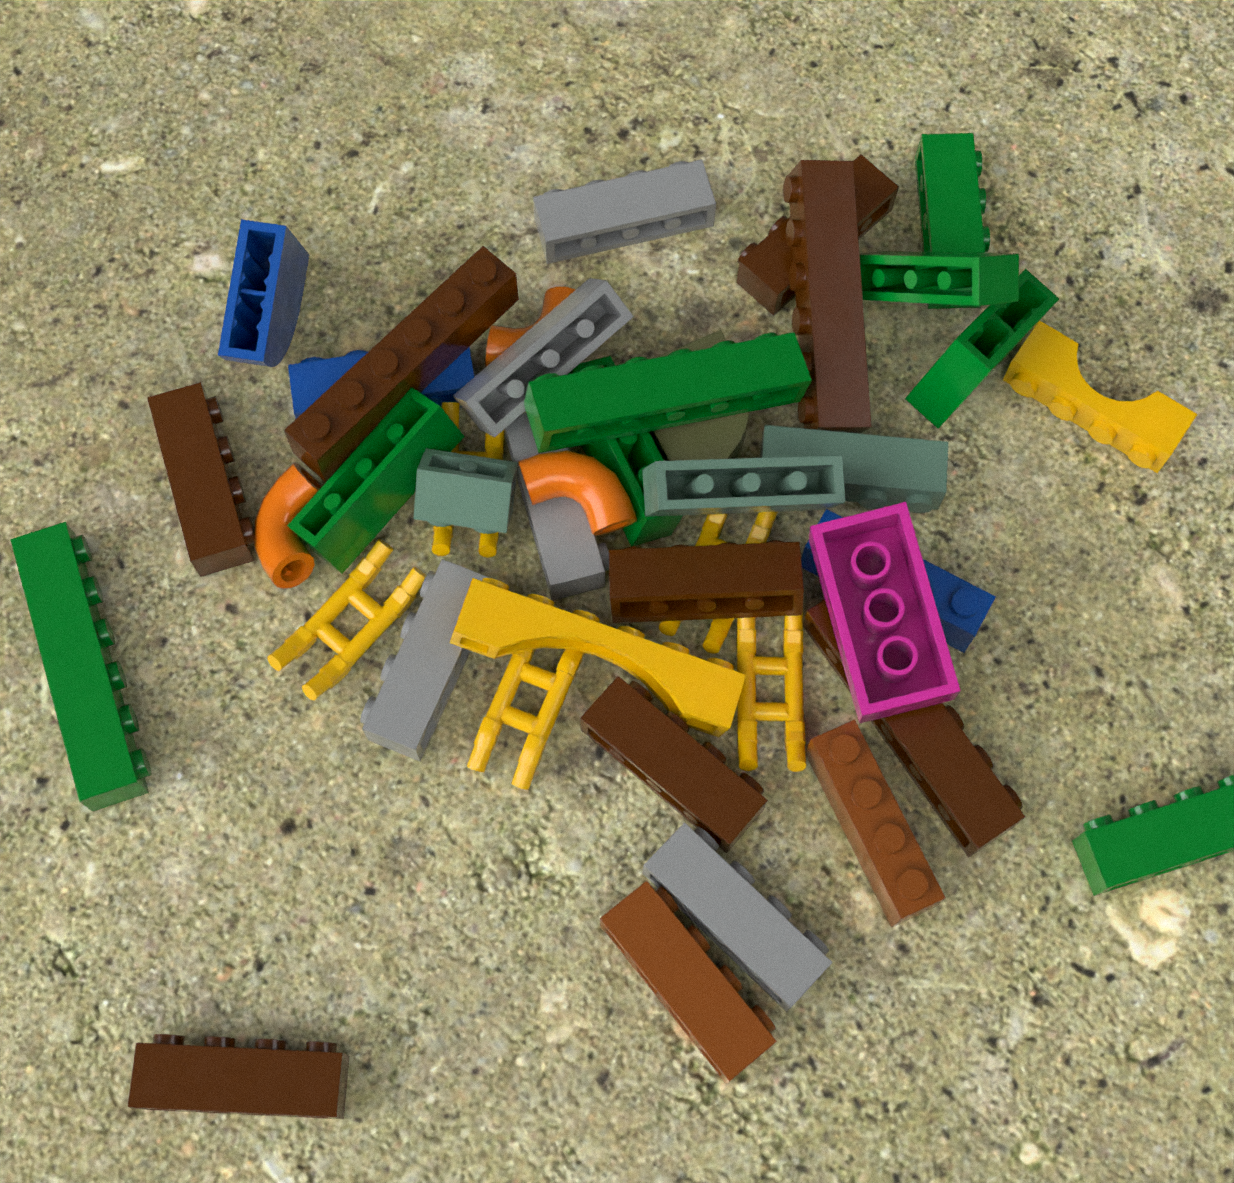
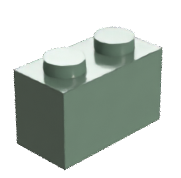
M426 448L417 468L413 519L427 521L429 524L438 527L455 525L473 528L475 531L483 534L507 533L513 513L518 462Z

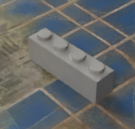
M703 160L693 162L679 161L661 169L652 171L638 170L625 177L607 181L593 180L584 186L566 190L553 189L545 192L543 195L533 197L535 223L547 264L713 227L716 201Z
M589 278L456 392L453 397L481 431L496 437L526 411L524 400L529 381H534L539 376L549 373H556L559 376L567 375L634 316L607 280Z
M527 413L521 414L504 429L512 462H518L543 453L569 451V448L538 453ZM518 464L517 481L551 600L554 601L605 587V571L609 570V553L605 542L597 544L582 506L574 499L567 497L553 498L532 505Z
M444 559L441 560L436 573L429 571L420 591V597L423 598L417 613L410 612L403 624L400 637L404 641L397 655L390 654L383 666L381 680L384 683L377 698L371 696L362 711L360 722L364 724L362 729L368 741L421 761L471 652L449 643L472 578L482 581L483 578L489 577Z
M684 823L643 865V875L657 888L662 886L673 898L678 908L787 1012L833 963L825 956L829 949L814 933L806 930L802 934L788 920L792 914L778 899L772 895L765 899L751 886L755 879L741 864L733 861L729 865L716 852L719 845L705 830L697 827L693 831Z

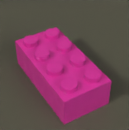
M903 502L810 526L809 543L859 724L955 700L961 690L907 503Z

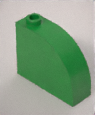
M1025 269L1019 275V301L989 305L953 341L907 395L905 400L939 429L1045 316L1059 298Z

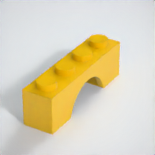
M1039 321L1012 359L1003 381L1010 384L1012 389L1019 395L1032 397L1048 407L1057 418L1071 421L1088 431L1089 435L1097 442L1111 445L1123 452L1135 465L1141 468H1149L1158 473L1178 446L1197 414L1158 390L1143 399L1135 401H1118L1099 394L1090 387L1079 370L1077 362L1079 343Z

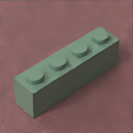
M772 425L764 426L760 458L842 455L845 501L858 502L862 507L879 509L886 505L906 502L910 512L926 513L932 509L938 510L946 495L948 442Z
M842 455L655 461L642 469L645 517L826 510L845 503Z

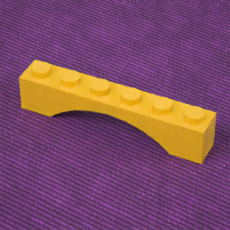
M472 578L450 639V644L493 659L517 651L539 648L571 649L595 655L620 666L640 680L661 701L667 712L675 713L688 727L718 738L730 729L746 674L734 671V665L718 658H708L706 661L689 655V649L677 643L663 642L661 645L644 639L645 634L632 627L619 626L616 629L599 623V617L587 611L574 610L570 613L554 607L555 603L551 599L542 595L528 594L525 597L509 591L510 587L507 584L493 578H483L482 581Z

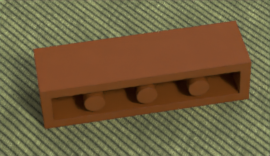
M855 719L812 738L805 751L806 757L891 928L935 908L946 897Z
M645 881L600 918V927L724 1083L728 1084L777 1042L771 1035V1032L776 1027L757 1004L750 1009L738 994L743 989V986L726 965H722L718 969L708 957L706 952L711 947L697 928L691 925L686 929L674 915L679 908L668 892L662 886L654 890L648 881Z

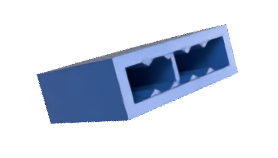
M241 219L218 356L224 360L275 367L282 361L290 346L301 308L310 255L287 226Z

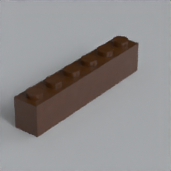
M800 160L785 177L783 184L784 201L790 205V219L786 227L787 245L792 247L793 263L789 270V285L796 295V307L792 313V330L795 332V335H798L799 346L812 379L803 398L798 402V419L801 424H804V429L861 434L871 428L872 425L853 161Z
M482 246L284 430L293 454L323 481L327 482L411 387L421 393L519 300L516 273L487 248Z
M824 599L807 610L803 620V627L850 692ZM943 703L871 721L968 858L1014 828L1025 818L1021 811L1023 805L1019 796L1009 785L1001 784L991 770L993 769V763L989 755L980 745H973L963 732L964 723L961 717L950 705L944 706Z

